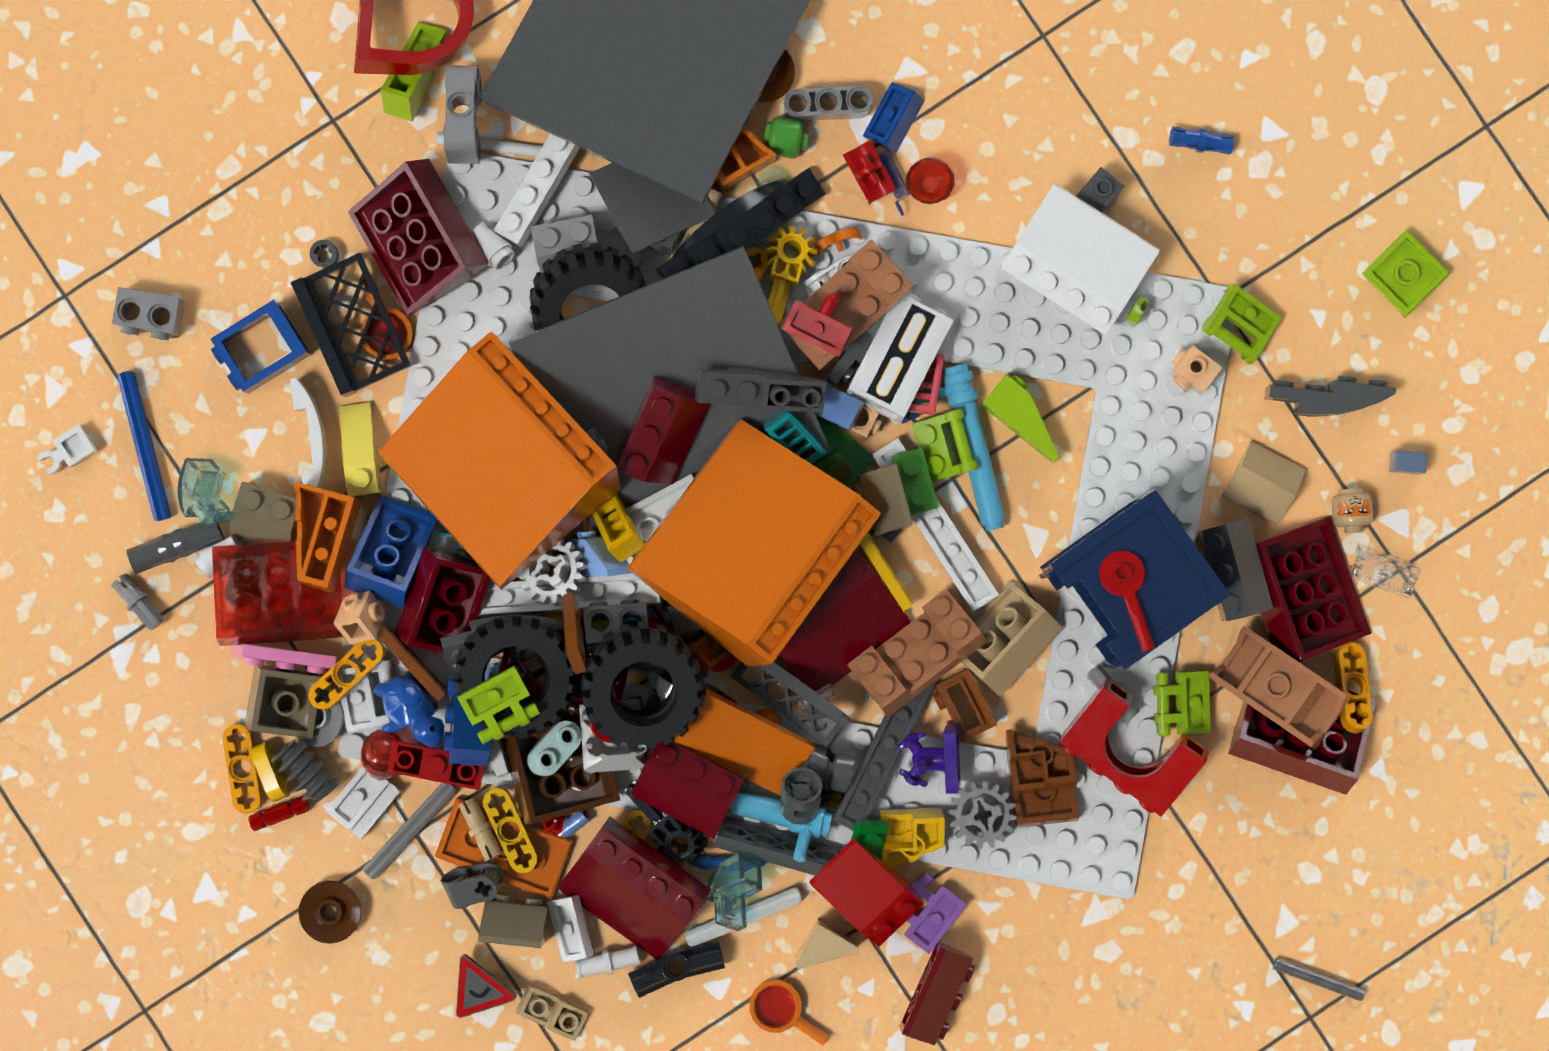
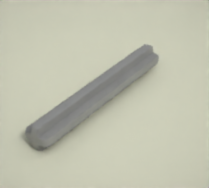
M441 783L363 867L365 874L371 879H376L457 791L455 786Z

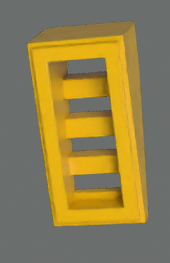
M617 493L592 513L609 552L619 562H623L644 546L640 533ZM616 508L615 512L603 519V516Z

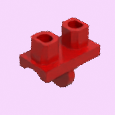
M870 140L843 154L869 205L897 190Z

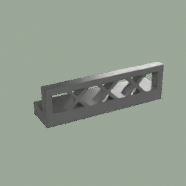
M740 662L730 676L827 748H830L851 719L843 711L775 662L772 665L758 666L760 667L761 674L760 681L747 682L741 677L749 667ZM766 672L774 678L767 679ZM778 682L784 685L785 698L775 700L769 698L767 685ZM757 686H762L763 693H762L760 690H758L756 687H757ZM790 690L796 693L797 696H790ZM807 701L810 715L795 717L791 702ZM786 703L787 710L779 704ZM814 707L822 713L815 714ZM829 717L836 724L828 736L824 738L817 733L816 719ZM811 721V727L806 725L804 722Z
M726 816L718 831L714 847L811 875H816L842 850L841 848L810 840L805 861L797 862L793 859L798 836Z

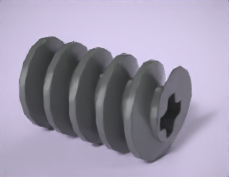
M296 737L282 747L270 761L272 763L279 760L283 761L278 771L281 773L290 770L291 773L286 779L287 782L297 779L299 782L294 790L297 792L306 789L307 792L302 800L307 801L313 798L315 800L312 804L313 806L332 792L339 784V780L334 778L327 781L331 774L330 769L319 771L323 761L318 759L311 762L315 751L308 750L303 752L307 746V741L295 742L298 738Z

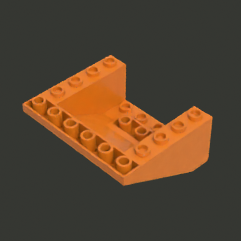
M492 331L461 357L378 451L379 456L501 590L621 489L615 463Z
M740 419L737 420L627 569L746 666L772 665L881 513L858 493Z

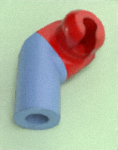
M582 810L576 812L571 817L560 816L542 822V827L546 832L553 833L555 836L570 837L590 822L591 819L588 813Z

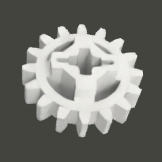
M561 539L518 576L521 580H526L521 585V588L524 591H530V598L536 600L540 597V603L543 605H547L551 599L552 603L558 606L560 605V598L564 594H568L572 590L580 593L581 590L577 583L578 581H586V578L580 574V571L587 569V565L583 562H578L583 557V554L580 551H574V544L570 541L564 544V540ZM558 551L565 555L562 556L560 554L557 557H553L549 552ZM551 566H555V568L553 569L555 574L551 577L549 576V574L551 573V570L549 568ZM547 585H551L555 590L545 591L540 589V587L544 588Z

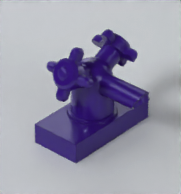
M946 724L943 732V747H923L919 742L921 738L926 736L923 731L908 734L902 743L898 745V749L900 751L907 747L913 754V766L910 771L900 768L899 774L910 785L926 787L928 782L921 778L926 771H943L945 773L946 794H958L961 786L958 724Z

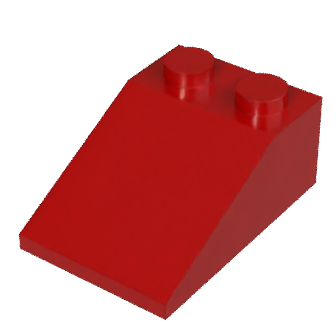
M854 838L809 881L810 885L842 916L878 947L924 905L910 882Z

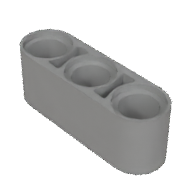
M860 85L797 88L786 94L783 109L788 118L802 121L863 118L870 113L874 98L872 92L867 87ZM856 95H862L867 99L868 104L862 109H857L852 106L850 100ZM827 96L832 97L836 100L837 106L833 110H824L819 103L821 99ZM800 98L804 100L806 107L801 112H794L789 108L790 101Z

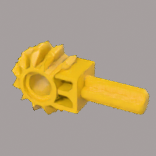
M789 225L787 234L783 229L778 228L776 230L777 237L769 236L767 240L771 247L764 250L765 255L772 257L767 262L768 267H771L768 281L773 282L768 304L777 325L783 319L791 287L796 288L800 276L806 274L805 267L813 268L815 262L810 257H815L818 254L817 249L810 247L815 242V239L813 237L803 238L806 233L805 228H802L799 234H795L793 225ZM792 246L797 249L799 256L789 258L784 254L783 248Z

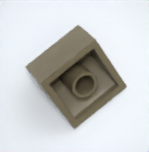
M897 464L885 466L858 476L860 482L854 483L856 492L881 513L869 531L873 530L874 535L878 536L913 525Z
M242 481L232 510L229 537L231 535L235 536L243 547L288 561L297 534V521L295 520L296 498Z
M254 666L244 725L250 731L312 739L317 708L310 703L308 695L310 688L321 676L296 670L277 669L275 666Z
M497 894L494 899L485 901L478 942L541 948L546 942L549 906L543 904V899L524 897V902L512 901L511 895Z

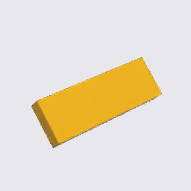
M868 532L860 542V545L904 612L913 606L912 599Z

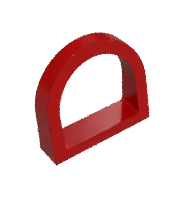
M360 0L354 73L415 75L443 66L459 53L469 37L474 18L473 0H453L458 15V23L455 30L443 43L423 51L372 48L370 42L374 0Z

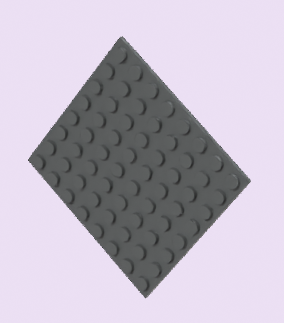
M533 0L479 100L703 204L811 0Z
M744 246L509 342L514 356L585 432L592 427L598 431L609 448L605 454L614 463L653 376L695 393L698 369L726 370V367H737L799 375ZM710 404L675 482L690 474L695 477L737 420L742 419L771 438L764 429V422L779 411L762 410L759 406ZM794 411L825 448L827 453L831 452L815 412ZM789 421L778 431L782 433L793 424ZM796 430L787 438H785V440L789 442L798 434H800V432ZM804 438L792 448L796 451L808 441ZM812 446L800 457L806 459L816 450ZM618 471L621 489L617 494L625 508L670 485L643 482ZM616 508L603 516V519L615 512ZM589 515L588 518L593 529L596 531V536H602L593 515Z

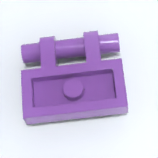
M924 872L918 881L914 879L911 886L918 896L924 898L928 903L918 916L913 914L907 920L911 925L904 935L929 954L967 904L943 885L933 894L927 888L934 878L927 872Z

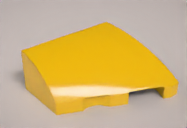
M941 807L879 810V820H885L889 826L880 859L892 869L906 861L912 863L918 860L924 853L934 852L944 847L945 817Z

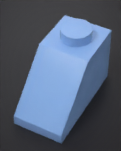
M595 530L577 532L578 538L565 539V544L570 541L575 545L574 551H580L583 554V557L578 561L587 565V569L580 571L582 576L599 577L632 573L627 569L629 566L628 561L619 562L609 552L603 537L596 536Z

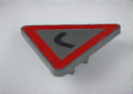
M463 954L460 957L456 1005L457 1017H466L516 999L517 995L514 991L470 956Z

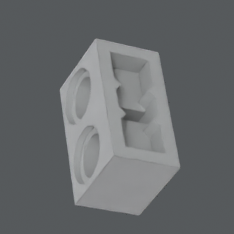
M118 287L112 324L121 327V333L139 336V330L151 332V338L169 341L170 335L177 337L180 335L185 300L176 296ZM131 305H138L140 309L139 316L134 320H128L126 316L127 309ZM162 310H168L170 312L169 322L159 326L157 323L158 313Z

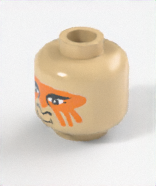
M1363 488L1338 490L1339 495L1334 496L1331 501L1333 524L1337 527H1344V533L1363 532V526L1370 525L1373 522L1371 496L1363 493Z

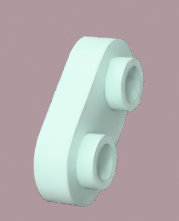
M561 721L553 725L528 755L530 770L538 776L554 774L580 745L582 740L580 728L571 721ZM565 730L571 734V740L568 743L562 739V733ZM544 754L550 757V764L548 766H544L541 763V757Z

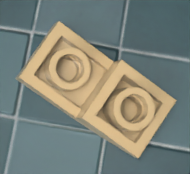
M528 984L515 1011L517 1015L543 1025L547 1030L573 1041L576 1040L588 1015V1012L531 984Z

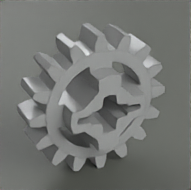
M982 781L981 788H977L974 782H970V791L967 792L960 788L959 792L962 797L960 799L952 797L951 801L957 806L956 809L948 810V814L955 816V820L951 821L949 825L950 827H959L955 836L960 838L965 835V845L969 846L974 840L978 849H982L984 842H988L989 846L994 848V839L998 838L1004 842L1006 839L1002 833L1004 831L1013 832L1014 829L1008 825V822L1017 818V816L1009 814V810L1015 807V803H1006L1005 800L1008 798L1009 793L1006 791L998 794V784L988 789L987 781ZM982 794L995 797L999 803L990 805L984 802ZM971 797L972 805L969 811L961 815L963 805ZM977 801H979V804L985 811L990 810V814L986 816L987 828L979 819H974V815L978 814L979 806ZM1003 815L1000 826L994 831L992 825L996 817ZM975 825L979 827L983 836L972 834L965 826Z

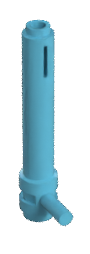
M967 364L943 369L945 375L942 378L944 385L940 388L938 399L947 397L949 407H953V410H963L965 418H962L967 440L973 460H977L979 467L977 470L970 471L969 476L981 525L985 526L986 532L1003 528V521L1006 520L976 402L979 399L977 389H973L971 382L974 380L972 370H968ZM927 389L917 393L931 394L932 390ZM915 399L917 405L930 402V400Z
M740 790L729 811L731 814L787 827L789 831L799 833L793 859L797 862L805 861L811 837L819 838V835L827 837L833 814L832 812L825 811V807L820 806L819 814L815 820L802 825L793 824L781 814L779 799Z

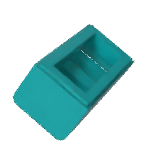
M779 411L764 422V429L771 438L798 456L813 446L816 451L804 459L807 462L814 464L827 454L825 448L794 411ZM789 421L793 424L782 433L778 431ZM796 430L800 432V434H798L789 442L785 440V438H787ZM804 438L808 441L796 451L792 448Z

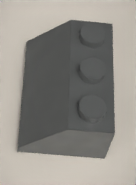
M1249 518L1198 531L1206 561L1231 594L1217 604L1221 620L1227 622L1274 609Z

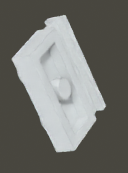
M366 762L326 812L362 840L400 794L401 790Z

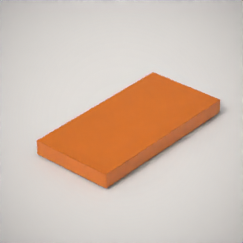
M706 688L703 692V706L698 708V719L695 723H688L689 731L683 737L677 733L674 736V743L781 796L783 777L790 770L804 765L815 749L814 743Z
M456 798L435 857L465 868L485 861L475 838L470 837L468 833L470 828L461 810L458 808V805L463 802L465 803V800ZM480 806L487 822L490 821L484 807ZM506 815L495 816L497 823ZM507 821L503 824L502 834L506 838L515 839L519 835L520 829L517 823ZM524 824L538 853V863L530 872L518 873L510 866L492 827L491 830L503 854L489 861L498 863L504 869L505 876L503 882L552 900L574 840L555 836L553 833H548L544 829L531 824ZM522 838L516 844L508 845L510 851L515 847L518 850L519 857L515 859L516 863H523L525 867H528V861L532 858V855L530 853L525 854L520 846L527 844L525 838Z

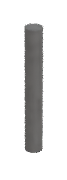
M1276 958L1272 969L1358 1001H1362L1364 998L1365 990L1280 958Z

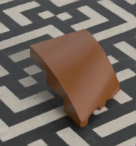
M1011 729L1006 730L1012 802L1015 803L1013 808L1014 815L1017 816L1015 820L1016 828L1078 821L1079 813L1074 788L1077 783L1074 757L1069 755L1064 750V747L1052 746L1046 741L1017 734L1016 731Z

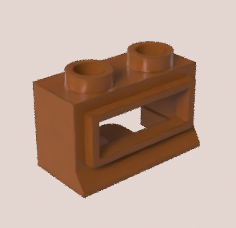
M966 669L935 685L937 692L932 695L939 709L943 710L946 708L951 720L947 721V724H958L959 736L963 742L997 725L970 669ZM958 683H961L981 723L968 731L946 690Z

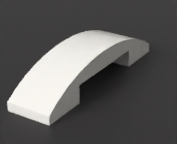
M293 378L290 379L293 409L297 412L306 411L313 463V470L301 472L302 483L322 488L327 468L325 427L313 396L301 380Z

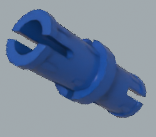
M1172 126L1169 135V146L1195 149L1197 153L1212 151L1230 155L1234 145V135L1208 132L1206 128L1191 130Z

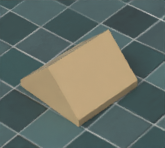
M1250 441L1222 496L1270 522L1278 524L1297 496L1306 469Z
M817 919L796 955L797 969L858 954L856 941Z

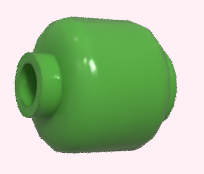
M776 116L772 122H767L763 145L767 146L768 149L770 148L779 157L795 159L798 157L800 149L807 150L810 132L804 131L802 120Z

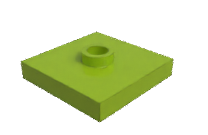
M1405 230L1361 274L1405 318L1451 273L1408 230Z

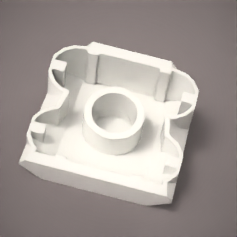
M639 699L622 700L630 709L642 710ZM579 704L583 765L586 772L592 774L605 771H636L644 767L646 745H638V750L636 751L628 749L627 743L624 742L617 746L613 743L599 740L590 729L585 706Z

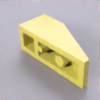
M371 402L339 406L347 495L355 498L383 494Z

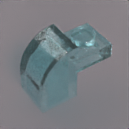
M185 458L178 480L177 494L179 506L185 517H198L205 524L230 523L233 511L219 496L226 474L213 459Z
M738 853L721 862L712 872L707 883L711 891L706 900L714 902L716 924L735 931L747 928L745 899L763 890L760 861Z

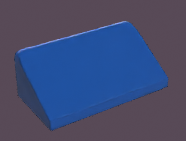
M891 82L863 137L892 153H896L921 109L924 99L915 91Z

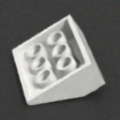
M1054 183L1000 269L1107 335L1159 254L1160 249Z

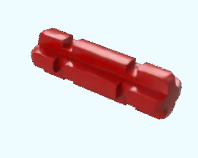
M304 796L291 800V803L285 802L264 810V813L258 812L248 817L250 827L253 831H258L266 828L267 824L271 826L293 818L294 814L297 816L309 811L308 801H303L302 798Z

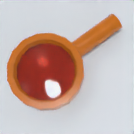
M365 280L363 283L364 288L369 289L367 282ZM366 292L372 308L375 300L372 294ZM387 307V312L407 353L414 339L413 325L402 312ZM377 308L375 315L382 317L379 309ZM369 316L363 321L360 333H363ZM373 318L367 336L383 341L387 332L385 322ZM390 336L388 344L394 345L393 340ZM365 339L363 345L366 351L377 358L381 344ZM386 347L381 360H396L400 356L397 350Z
M769 979L760 983L754 989L750 998L749 1012L753 1021L761 1029L770 1033H781L795 1026L824 1046L830 1035L800 1015L802 1012V1000L798 990L791 983L782 979Z

